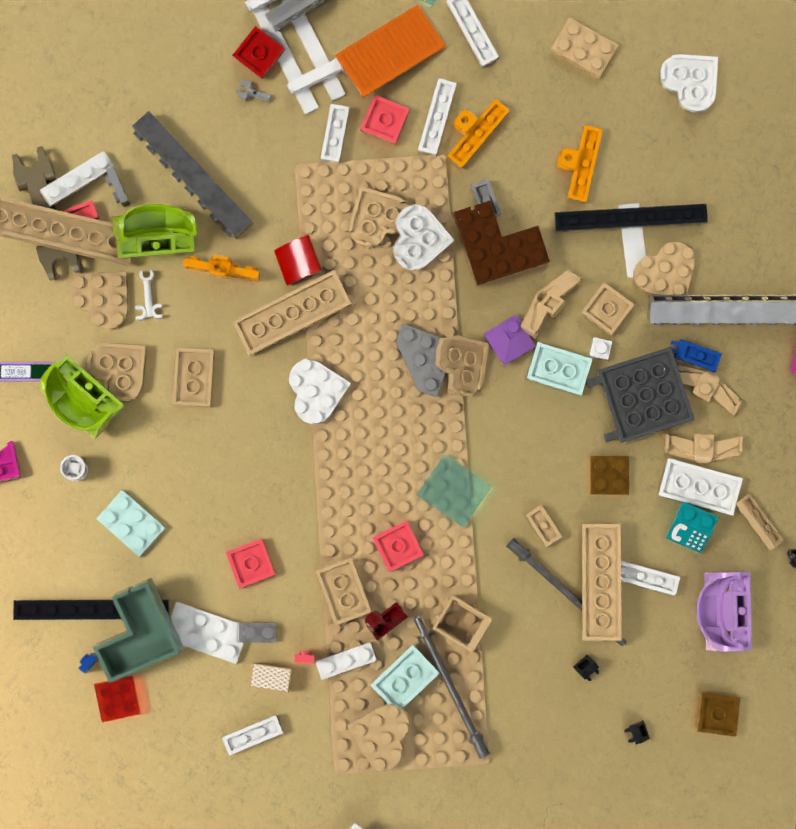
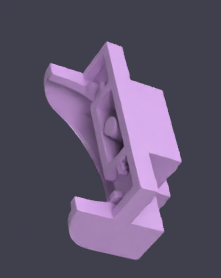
M704 572V587L697 602V618L700 629L706 638L707 651L752 650L750 572Z

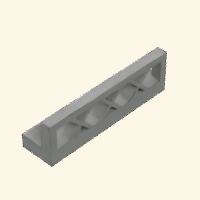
M287 0L266 13L265 17L276 32L327 0Z

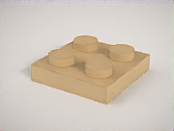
M603 282L581 311V314L611 336L634 304Z

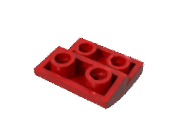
M309 235L300 237L274 250L286 285H292L303 278L310 277L321 271Z

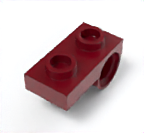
M396 602L381 614L377 611L370 612L365 618V623L378 641L408 618V616Z

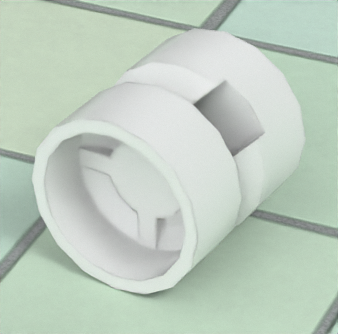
M69 455L62 460L60 471L66 479L79 482L87 477L89 466L83 458Z

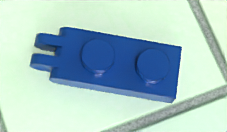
M682 339L679 342L671 340L670 344L677 347V349L671 348L673 354H675L674 358L716 372L721 353Z

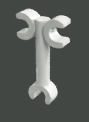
M150 270V276L145 278L143 271H140L139 276L144 282L145 308L141 305L135 307L136 310L143 311L141 316H136V320L142 321L145 318L151 317L162 319L163 315H157L155 311L163 308L161 304L153 306L151 281L154 279V272Z

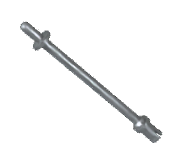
M515 538L507 544L506 548L511 550L520 562H527L582 611V601L531 556L529 548L523 547ZM623 637L622 641H616L621 646L626 645V640Z
M415 616L414 622L421 634L417 638H423L470 734L469 742L473 744L479 759H482L491 754L483 740L484 736L477 732L429 635L433 630L427 631L422 618Z

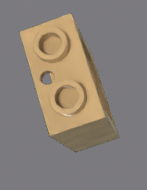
M453 595L451 598L446 597L441 605L444 608L440 615L436 614L431 622L434 625L432 629L473 653L492 619ZM454 602L482 619L468 644L439 627Z

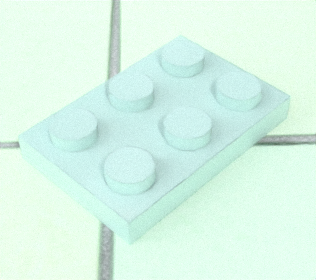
M537 342L526 379L581 396L592 359Z
M123 490L97 517L100 523L139 557L166 529Z
M412 645L371 686L388 704L404 708L439 672Z

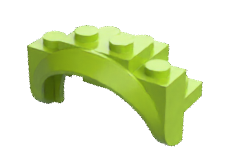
M146 204L134 207L121 216H112L113 235L117 240L118 258L194 252V235H197L194 215L188 210L183 211L164 204Z
M68 355L58 363L55 361L40 379L38 389L45 394L47 403L54 414L68 426L87 431L95 439L109 426L110 420L124 407L117 398Z

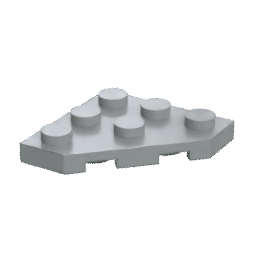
M402 324L396 343L419 392L436 398L446 373L441 368H437L435 364L436 349L441 338Z

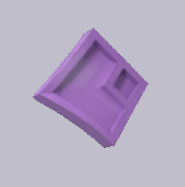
M517 315L483 334L503 366L536 348L529 334L520 327L522 323Z

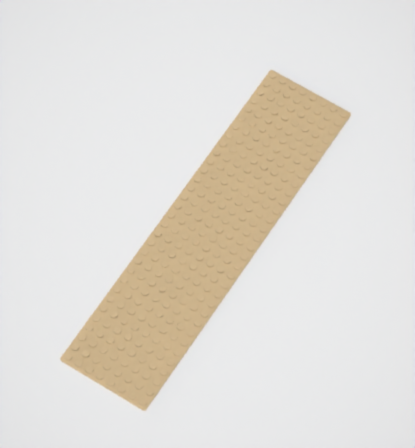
M440 154L436 156L425 155L340 161L339 163L297 164L295 166L299 238L309 235L321 267L320 272L303 278L302 284L305 285L335 270L352 303L347 308L305 328L307 359L319 362L351 383L330 417L319 424H312L321 569L352 557L371 611H377L381 614L397 602L408 616V618L377 641L366 626L365 618L368 614L335 626L323 594L327 657L370 642L377 660L328 678L334 772L337 775L485 765L489 763V755L479 759L473 744H470V734L440 673L404 707L410 718V728L407 735L401 740L404 747L403 756L400 762L393 768L376 770L371 766L347 727L348 724L378 707L388 704L372 688L371 684L412 645L438 671L423 638H417L421 634L414 622L415 616L422 618L427 631L431 630L434 626L431 624L436 614L440 615L444 608L441 605L446 597L451 598L452 595L478 610L463 396L455 394L454 391L448 388V373H445L436 398L419 392L396 343L402 324L440 338L459 336L452 243L423 268L409 270L398 264L394 257L393 247L400 237L399 234H386L384 240L377 247L369 248L356 244L351 239L349 232L351 216L361 186L397 196L403 199L407 205L417 204L426 207L451 236L446 157ZM407 520L424 556L389 572L372 537ZM454 602L439 627L468 644L480 625L479 617ZM432 629L433 632L429 635L477 732L483 734V740L488 748L481 640L473 653Z

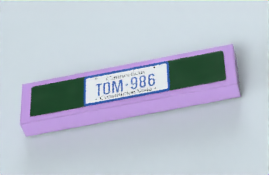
M0 362V382H40L43 374L54 362Z

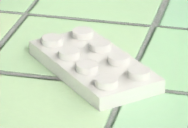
M668 458L658 496L733 516L743 478Z
M176 602L170 619L182 645L237 664L244 642H237V623Z

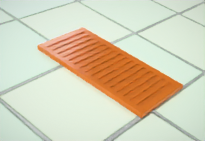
M416 5L335 54V58L364 98L446 47V44L442 41L420 7Z

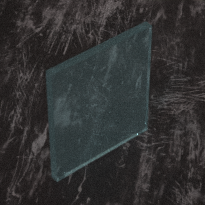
M444 454L416 496L464 528L492 486Z

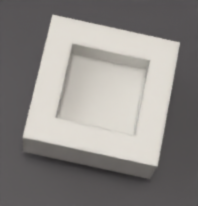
M593 337L589 357L608 361L612 341Z

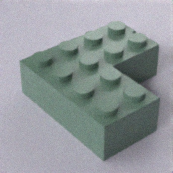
M152 578L119 591L112 596V600L127 631L101 641L93 648L109 683L182 651L184 648Z

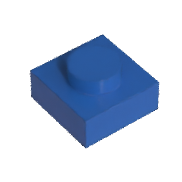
M95 653L86 654L79 662L81 663L79 669L83 673H87L97 662V655Z

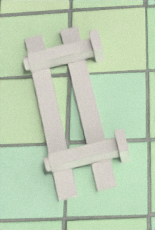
M277 0L245 1L248 11H253L263 32L285 48L278 62L289 82L286 85L291 95L295 94L305 115L319 108L309 87L321 81L332 102L346 95L336 76L341 71L344 75H346V72L337 59L329 62L305 14L292 21L315 69L302 75L280 30L275 32L265 17V14L269 12L267 5Z

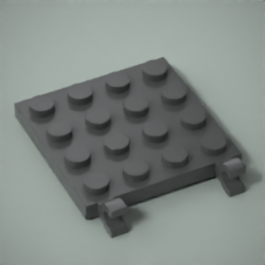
M671 347L597 370L599 376L586 379L588 388L602 384L616 431L604 434L606 442L619 438L620 442L624 443L695 420Z

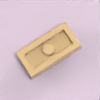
M542 505L525 515L545 547H548L562 537Z

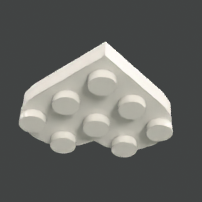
M684 54L671 56L661 66L660 80L662 86L669 91L677 93L681 108L694 113L708 110L716 96L718 57Z
M417 204L408 205L400 211L395 220L396 229L400 237L393 247V252L398 264L403 268L409 270L423 268L454 241L435 216L424 206Z
M301 360L291 369L289 374V383L292 390L297 394L294 406L298 417L308 424H319L326 421L351 385L350 382L314 360Z

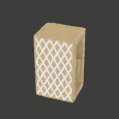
M253 663L249 687L289 692L292 669Z

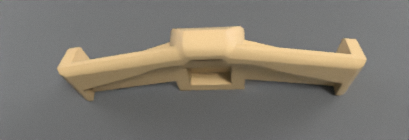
M566 270L543 289H540L534 296V300L520 327L536 339L547 314L555 318L566 305L562 297L577 285L583 283V279Z
M676 363L683 384L694 387L691 392L693 395L706 402H709L711 397H713L732 416L735 415L742 399L721 381L717 374L710 370L704 371Z
M665 433L664 453L695 461L699 464H708L709 462L737 457L742 454L743 436L714 442V435L694 434V441Z

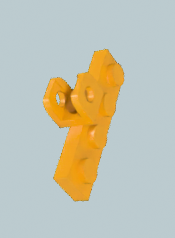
M496 98L479 118L468 110H463L453 122L454 128L463 137L446 157L461 169L510 110Z
M584 125L578 150L564 148L559 153L556 166L561 170L573 172L567 199L581 203L587 202L603 129Z
M212 255V260L209 259L208 262L200 261L201 258L189 256V259L184 258L183 261L184 269L207 272L209 276L224 279L235 277L257 282L260 279V272L256 271L257 268L246 266L245 269L238 268V265L233 264L232 259L229 257Z

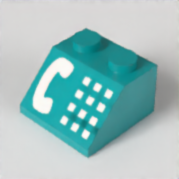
M681 502L665 538L701 554L712 535L719 517Z

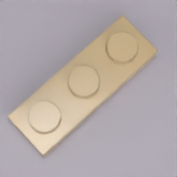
M750 493L736 503L740 512L746 517L751 527L757 532L769 550L774 549L784 540Z

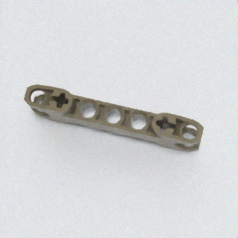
M42 146L37 147L38 161L32 167L24 166L17 154L12 155L13 174L19 191L28 189L33 205L56 210L55 205L50 207L40 193V189L47 186L49 182L56 180L53 165L49 161ZM44 246L36 247L40 263L44 267L50 281L56 279L55 265L60 260H68L75 273L81 272L78 254Z

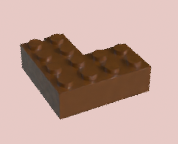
M491 201L474 205L472 207L473 210H471V207L452 213L475 286L550 262L539 226L507 236H501Z

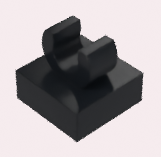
M588 655L573 666L575 671L584 680L591 681L592 679L589 676L593 672L597 675L599 674V666Z
M644 720L638 721L624 730L625 733L631 732L633 738L628 740L629 743L635 742V744H640L650 739Z

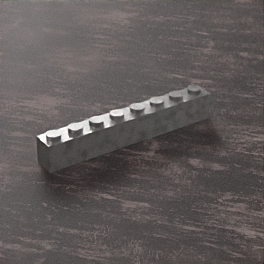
M149 111L132 125L135 131L133 133L140 142L142 140L146 142L147 150L152 155L156 153L160 157L158 160L165 169L169 167L173 171L171 174L178 183L182 181L186 185L184 189L190 196L195 195L199 199L197 203L203 210L207 208L211 212L209 216L215 223L218 224L220 222L224 226L222 230L229 237L233 236L237 239L253 224L250 218Z
M649 295L648 319L649 323L654 325H663L664 323H672L673 325H682L683 323H691L692 325H701L702 323H710L711 325H720L721 323H729L730 325H739L740 323H748L750 325H758L759 323L796 325V295Z

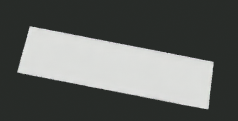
M639 203L618 205L619 209L639 208ZM642 228L621 229L628 278L633 277L636 264L646 256Z

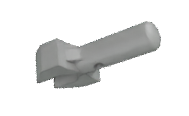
M244 80L238 83L239 86L246 87L248 90L246 92L236 90L241 100L247 101V98L252 96L268 102L271 101L272 95L253 89L251 81Z

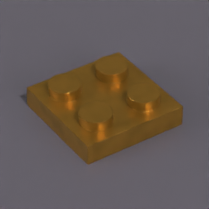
M590 456V495H629V456Z
M701 693L696 731L736 737L740 697Z

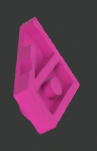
M13 441L8 442V445L0 451V482L21 477Z

